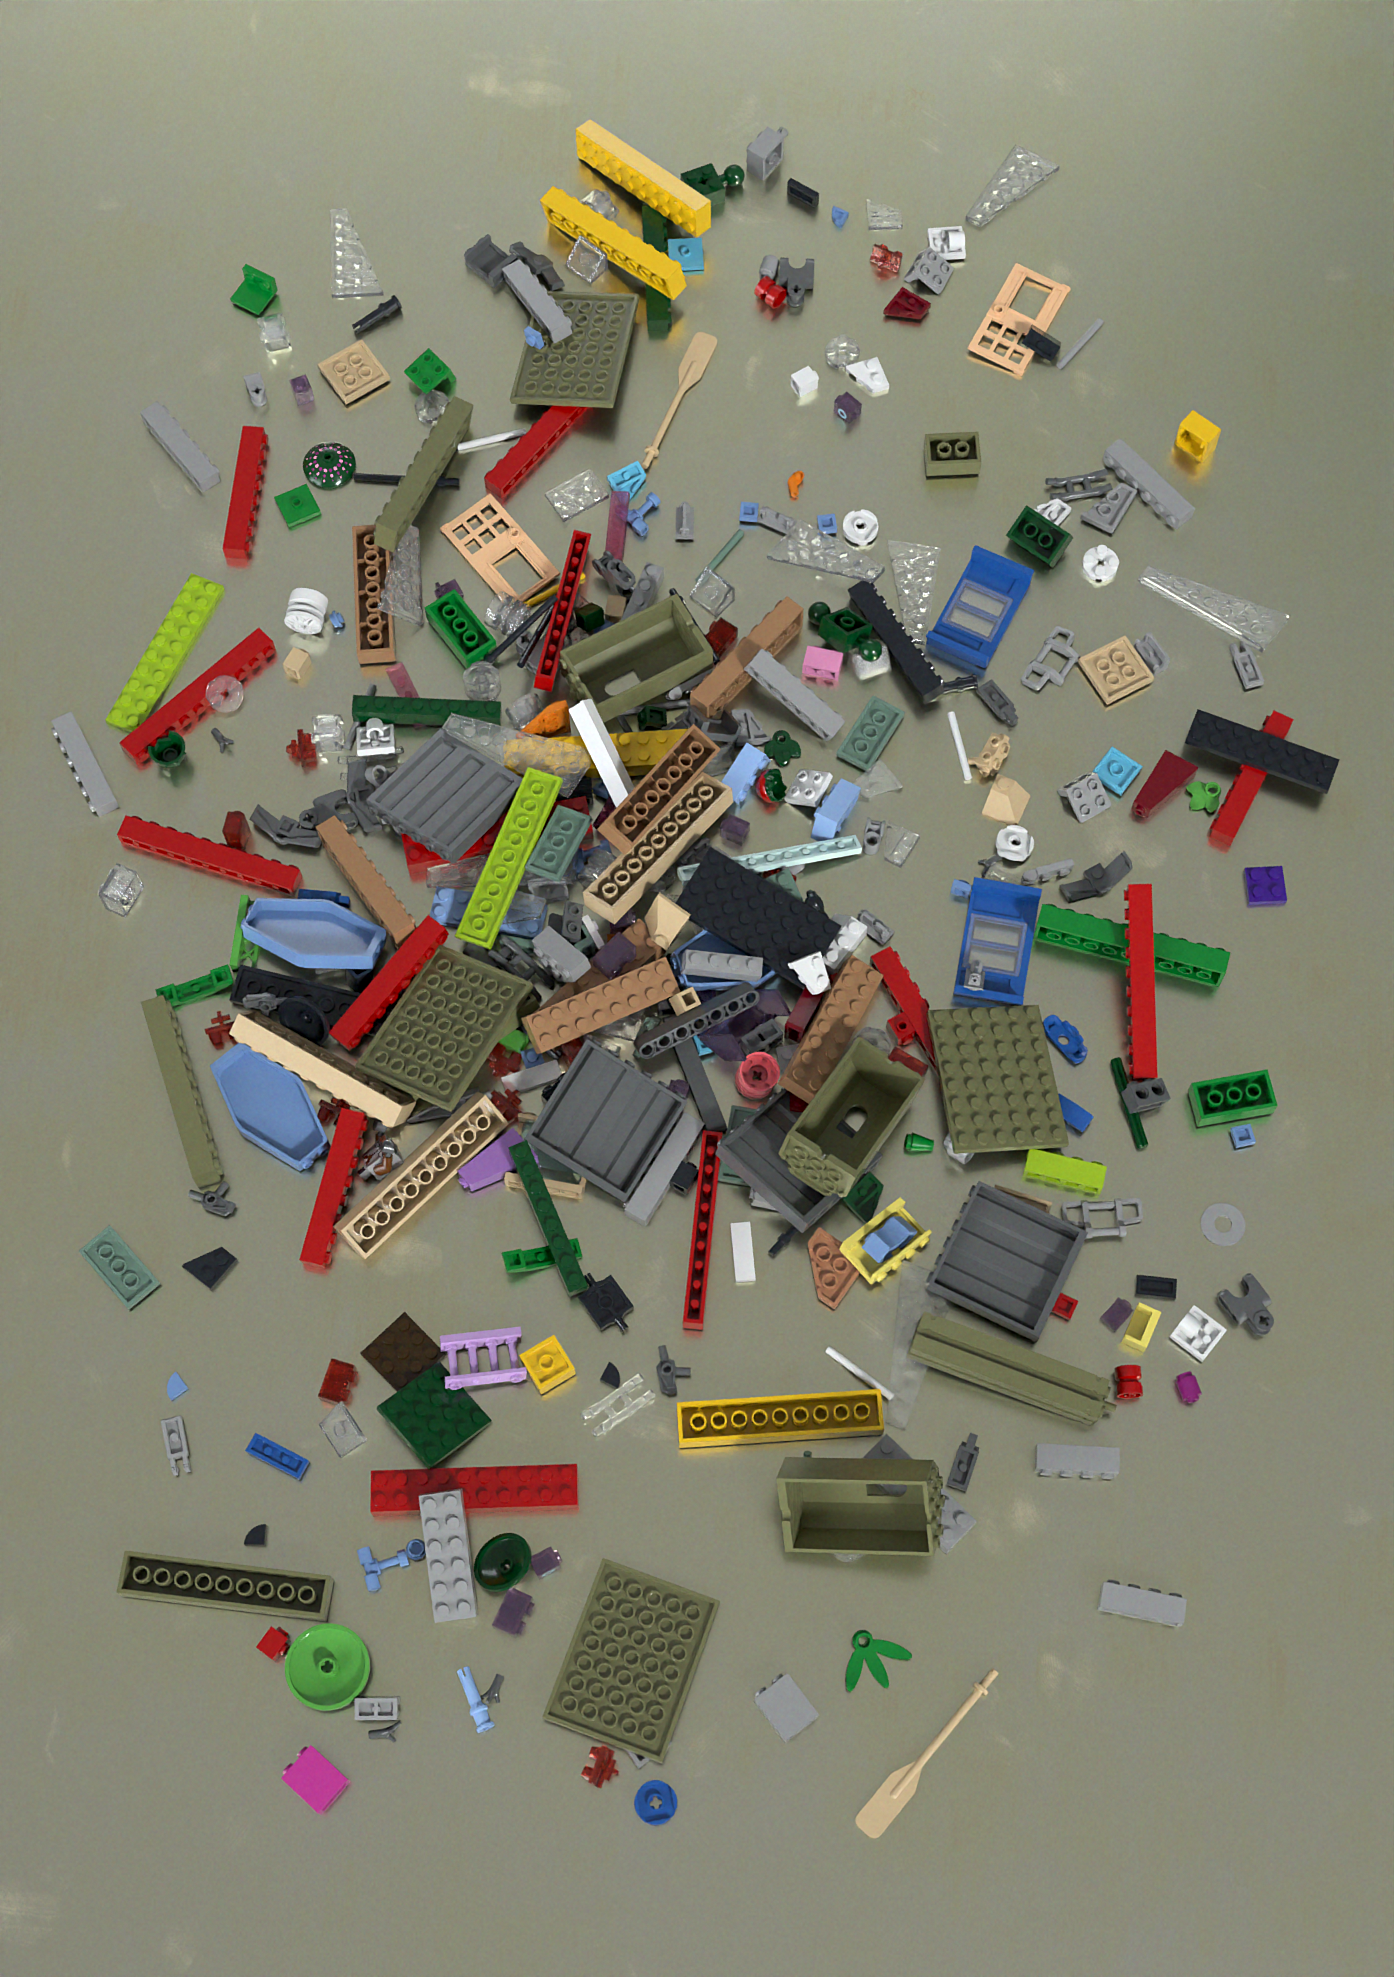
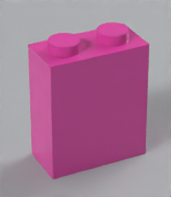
M310 1745L308 1748L305 1746L298 1753L297 1757L299 1758L294 1764L290 1763L283 1770L282 1773L284 1775L281 1779L321 1815L350 1781Z

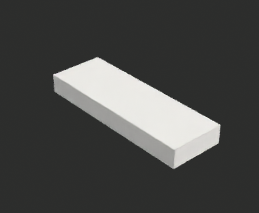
M553 1060L501 1077L507 1097L555 1082L561 1075L557 1060Z
M750 1222L730 1223L736 1283L756 1281Z

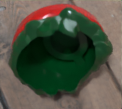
M779 769L764 770L755 783L756 793L765 802L783 801L786 796L787 786L782 781Z

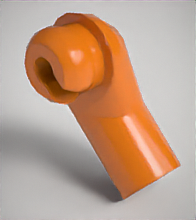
M800 470L793 473L787 481L792 497L799 495L798 485L804 478V473Z

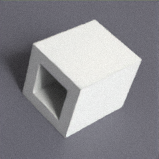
M807 366L791 375L790 385L798 396L802 397L818 388L819 377L816 371H812Z

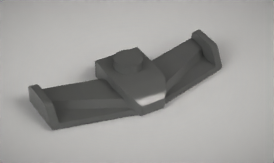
M521 241L510 245L509 252L526 260L525 264L529 266L535 275L541 273L549 285L550 291L565 286L563 280L560 279L553 268V262L545 255L535 254L524 247Z
M365 758L348 762L346 798L363 831L370 833L382 830V826L377 817L368 811L366 799L374 790L372 784L366 785L365 771L367 759Z
M259 804L249 819L273 837L275 842L282 845L290 843L319 848L322 843L317 831L299 828L300 822L284 815L279 821Z
M1123 851L1105 869L1101 863H1098L1084 871L1083 875L1086 879L1061 884L1059 888L1068 902L1103 895L1109 892L1133 868L1132 861L1126 852Z

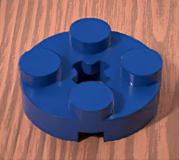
M660 1780L644 1783L635 1796L634 1805L636 1813L645 1823L650 1825H662L668 1822L674 1816L677 1808L675 1791L668 1784ZM655 1796H657L658 1800H662V1804L659 1805L658 1809L650 1806V1802L653 1801Z

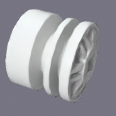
M296 588L292 590L288 602L289 607L284 618L285 624L292 630L300 633H319L323 626L322 623L327 610L328 599L322 593L313 589Z

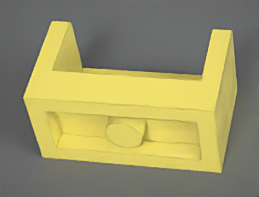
M1139 1302L1121 1343L1144 1353L1161 1312Z

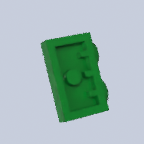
M245 264L242 268L245 279L231 296L230 300L260 315L278 291L274 277Z
M430 348L404 370V373L426 395L442 380L445 381L447 379L451 384L456 380L451 369Z

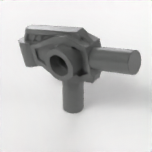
M265 992L247 995L242 1001L244 1008L249 1009L253 1007L261 1009V1013L268 1017L269 1011L275 1009L277 1005H281L288 997L276 998L275 995Z
M225 1181L219 1185L215 1192L208 1190L203 1194L190 1190L188 1193V1197L199 1200L204 1209L223 1216H227L229 1213L232 1214L236 1206L235 1203L221 1197L230 1186Z
M666 1345L658 1347L661 1361L656 1369L661 1391L671 1395L677 1393L675 1375L690 1376L691 1368L676 1367L675 1361L668 1357Z

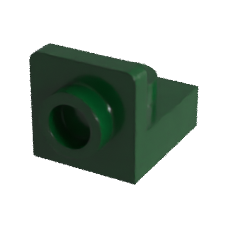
M646 705L637 715L639 729L644 730L647 725L660 728L667 726L666 709Z

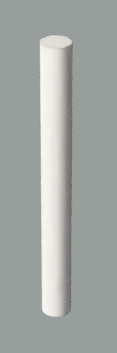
M518 429L459 443L457 448L459 451L520 437L526 434V429Z
M949 712L947 715L965 780H970L972 775L955 712Z
M831 1346L827 1348L826 1353L872 1388L881 1389V1394L888 1400L893 1398V1392Z

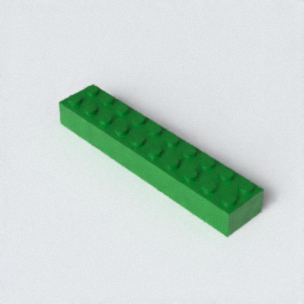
M1042 904L1033 939L1129 964V959L1125 957V947H1129V940L1125 939V928H1128L1127 923L1119 924L1107 918L1100 919L1091 914L1076 913L1072 909L1057 908L1053 904ZM1153 932L1155 971L1216 987L1220 986L1226 974L1231 952H1227L1223 948L1208 947L1204 943H1192L1184 938H1173L1165 933L1158 934Z

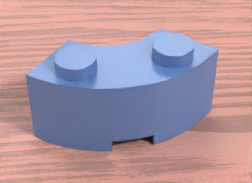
M893 1216L887 1219L882 1228L868 1234L861 1248L878 1263H882L893 1257L891 1253L898 1247L903 1249L918 1231L901 1216Z

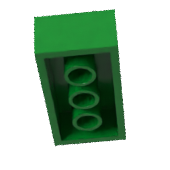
M455 589L425 607L427 620L467 670L483 661L488 653L491 654L497 648L496 640Z
M1268 1069L1193 1082L1188 1089L1197 1127L1272 1114L1278 1106Z

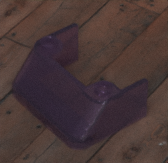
M755 989L760 996L756 1005L697 1034L699 1040L724 1061H745L747 1058L739 1046L740 1038L772 1018L790 1016L791 1014L778 989Z

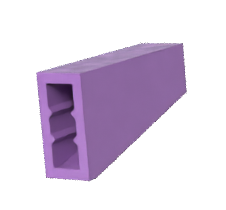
M514 1128L510 1129L458 1170L459 1183L464 1188L468 1187L472 1192L503 1179L505 1172L517 1173L508 1147L524 1141ZM531 1149L536 1163H539L537 1154Z

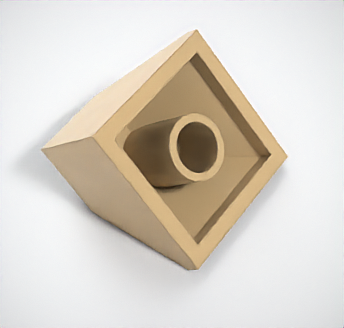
M998 774L988 795L982 815L1007 825L1018 826L1030 795L1015 780Z
M660 892L646 914L645 920L651 940L667 951L678 938L691 914Z

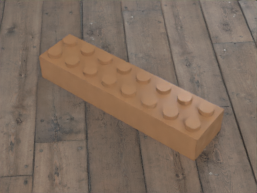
M375 525L352 526L356 648L359 664L396 661L391 552L374 544L375 536H373L376 528Z
M788 596L778 601L774 610L771 613L768 612L763 617V621L759 625L756 624L752 628L751 633L747 637L744 636L735 649H731L726 658L716 664L714 671L711 674H706L702 683L691 690L690 705L696 706L706 718H714L753 678L744 668L756 653L763 649L774 656L803 627L804 609Z
M693 724L597 830L626 855L721 749Z
M334 815L316 826L322 845L380 926L386 929L387 936L399 950L417 928L415 925L416 921L411 914L407 915L404 904L401 900L397 901L394 890L391 886L387 887L383 875L376 872L377 868L371 859L368 861L366 858L367 854L362 846H357L356 838L352 833L349 834L347 832V826L343 820L339 821Z
M639 918L590 962L591 968L574 983L567 982L536 1011L655 961L663 956L666 950L651 940L647 925ZM566 1043L554 1047L552 1050L556 1053Z
M853 955L843 962L831 984V989H828L778 1082L780 1086L810 1104L832 1074L884 975Z
M663 957L521 1019L536 1054H540L680 993V989L667 958Z

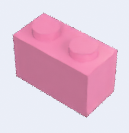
M807 646L802 673L838 681L843 662V653L834 649H822L819 646Z

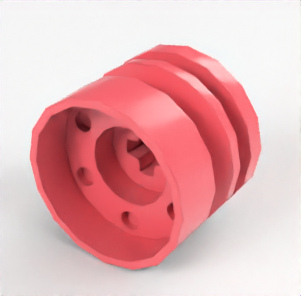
M765 1052L751 1053L742 1060L737 1069L735 1085L744 1097L751 1100L767 1097L777 1084L780 1077V1067L777 1061Z

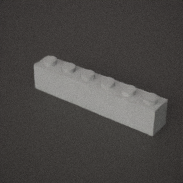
M518 259L502 268L505 281L554 344L572 334L570 318L568 316L565 317L562 308L556 306L554 298L551 295L548 296L546 288L543 284H539L535 274H531L527 264H523Z
M156 401L140 412L144 424L204 493L220 482L219 469L215 464H210V460L204 452L201 453L199 451L198 444L189 439V434L185 429L179 427L180 425L176 418L170 417L168 409Z
M1121 438L1105 450L1103 456L1104 463L1111 467L1118 477L1124 479L1130 487L1136 489L1141 498L1148 502L1156 513L1161 514L1169 525L1177 530L1192 518L1195 508Z
M761 649L744 668L748 674L826 742L833 738L845 723L838 712L829 708L826 701L819 699L811 688L804 686L797 676L788 672L785 665L778 663L770 652Z
M72 711L51 720L54 726L51 730L55 738H60L61 742L58 744L63 753L67 752L68 757H66L70 768L74 766L76 771L73 774L77 782L81 781L83 784L80 787L84 797L89 796L91 800L87 802L91 811H96L100 817L118 809V803Z
M684 1112L682 1117L679 1116L676 1119L673 1132L667 1134L664 1139L665 1145L655 1153V1161L652 1166L648 1165L645 1169L644 1179L642 1182H637L633 1190L635 1192L632 1198L628 1197L624 1203L625 1216L643 1226L647 1225L668 1191L670 1179L681 1161L685 1162L705 1130L704 1122Z

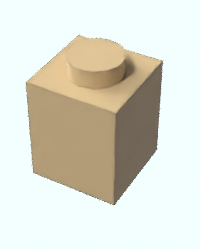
M608 595L605 620L615 624L621 621L627 607L626 597Z
M293 647L282 665L286 674L301 680L312 662L306 650Z
M693 987L669 998L677 1016L701 1004Z

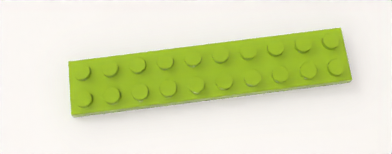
M193 573L190 574L105 719L107 724L131 733L151 717L223 593V585Z
M530 767L527 768L455 933L456 938L491 950L524 874L525 865L537 844L561 788L562 778Z

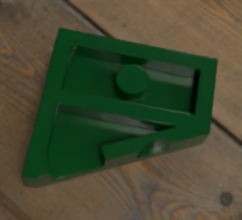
M869 1172L841 1200L866 1224L873 1218L884 1185Z

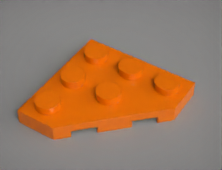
M566 700L555 701L547 706L516 735V740L554 738L570 732L569 707Z

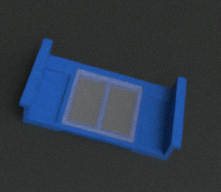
M975 545L972 550L971 559L933 630H929L926 635V644L986 669L1031 584L1034 570Z
M974 877L953 995L1008 1005H1023V995L1042 889ZM974 960H980L983 963L982 971H985L983 991H973L964 987L966 968L970 969L971 963Z

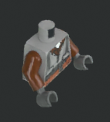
M374 1120L373 1130L378 1131L375 1134V1144L362 1156L365 1166L358 1171V1174L364 1180L372 1174L380 1180L404 1163L398 1146L386 1134H383L387 1126L383 1125L381 1120Z

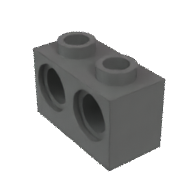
M772 1018L741 1037L740 1047L746 1055L754 1052H767L783 1042V1032Z
M1148 1078L1141 1083H1138V1081L1131 1082L1121 1092L1130 1114L1161 1107L1171 1099L1162 1078Z

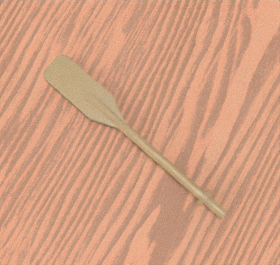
M697 332L694 335L678 368L679 388L652 444L645 448L646 456L641 464L644 469L648 468L653 457L658 456L659 450L657 448L684 392L701 379L717 346L716 337L704 332Z
M992 1668L980 1683L975 1681L973 1684L975 1690L915 1762L892 1772L858 1813L856 1825L866 1835L873 1839L880 1837L913 1797L922 1767L982 1694L986 1696L989 1693L986 1690L987 1687L999 1674L995 1669Z

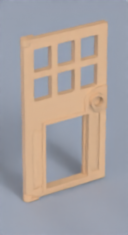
M1016 263L970 342L968 349L1022 376L1035 351L1017 345L1022 335H1027L1032 324L1046 332L1071 288ZM1026 276L1052 288L1035 320L1009 308ZM991 321L1003 325L998 334L987 330ZM1007 328L1018 332L1013 342L1002 337ZM983 335L994 340L989 350L978 345ZM998 343L1009 347L1004 357L994 353ZM1013 350L1024 354L1020 364L1009 360Z
M491 493L440 528V531L463 555L507 606L510 612L518 608V605L560 575L555 566ZM487 505H490L497 513L489 520L480 512ZM477 515L484 524L473 530L466 521L472 516ZM503 519L510 528L499 534L492 525L498 520ZM460 525H463L470 533L462 540H459L452 532ZM486 529H489L496 537L488 544H485L478 536ZM472 539H475L482 547L474 554H471L464 546ZM514 548L519 550L543 578L521 595L514 591L492 565Z

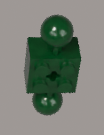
M712 163L680 174V180L709 199L711 206L725 202L724 184L736 187L742 184L745 178L744 170L736 164L727 166L723 174L719 176Z
M821 601L815 602L809 607L808 617L810 621L820 625L818 636L834 646L838 651L846 653L859 648L861 658L867 662H874L880 658L882 646L879 641L870 638L873 625L848 607L831 613L830 607Z

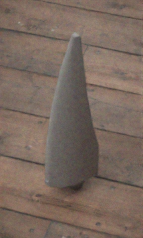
M477 1086L466 1090L452 1112L433 1104L408 1118L407 1122L411 1123L452 1116L476 1092L481 1093L480 1088ZM490 1090L482 1092L488 1099L492 1098Z

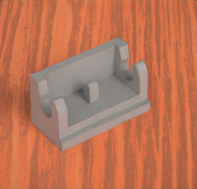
M1151 632L1146 633L1141 641L1139 638L1135 641L1134 649L1153 676L1168 668L1170 658Z
M565 874L560 882L548 878L527 881L531 902L548 904L569 900Z
M400 1696L356 1697L355 1720H398Z

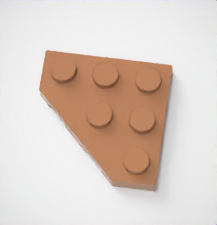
M818 1227L807 1244L817 1296L819 1300L835 1310L860 1272L839 1250L842 1242Z

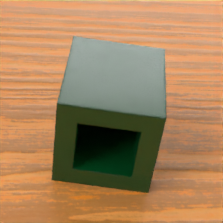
M592 602L574 610L577 627L586 632L605 624L603 608Z

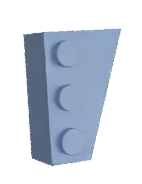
M747 742L721 781L732 788L733 802L737 804L746 798L748 790L754 785L771 761L765 753Z
M842 778L838 784H833L830 795L825 796L822 807H818L814 813L816 819L811 838L817 841L833 839L835 832L839 833L841 823L845 818L847 819L858 800L861 787Z

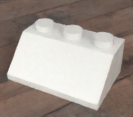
M835 913L831 920L840 924L841 928L823 957L826 972L829 976L838 973L843 962L852 955L866 936L867 926L852 916Z

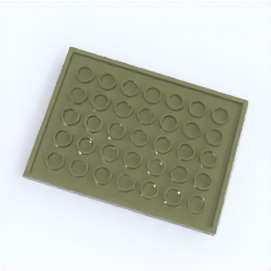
M547 291L548 296L551 295L554 298L556 306L562 308L564 316L570 318L572 334L554 344L532 315L529 327L541 333L544 346L539 350L534 346H530L525 340L510 396L511 404L613 408L639 304V294Z
M439 945L435 950L434 956L424 963L422 970L415 976L355 1067L365 1074L452 1112L534 986L527 980Z
M1039 1005L927 1011L926 1016L954 1154L1059 1148L1069 1145Z
M603 1558L542 1718L662 1763L720 1601Z

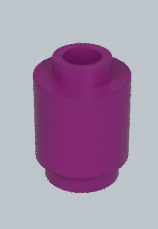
M1188 1371L1176 1376V1384L1182 1400L1188 1401V1403L1198 1401L1202 1392L1195 1375Z

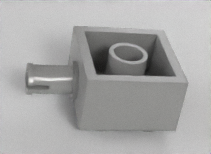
M781 126L776 132L767 127L747 147V171L762 181L783 159L784 138L789 134L786 128Z

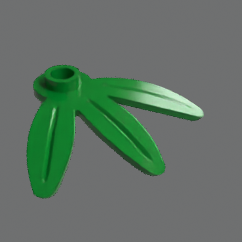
M858 1630L852 1637V1644L856 1649L852 1653L846 1669V1689L851 1692L855 1688L861 1675L864 1658L875 1680L882 1687L888 1688L887 1672L876 1652L887 1657L902 1660L911 1659L912 1654L896 1643L873 1639L870 1632ZM862 1636L866 1638L864 1644L859 1643V1638Z

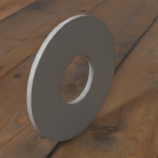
M1216 1203L1204 1211L1201 1217V1230L1204 1236L1213 1244L1230 1246L1237 1243L1244 1235L1245 1219L1242 1213L1233 1205ZM1220 1216L1227 1217L1232 1223L1231 1229L1226 1233L1219 1232L1214 1226L1215 1220Z

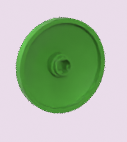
M332 1623L313 1626L300 1634L291 1645L285 1661V1677L293 1695L306 1706L321 1711L340 1709L353 1702L365 1688L370 1674L369 1653L361 1638L349 1628Z

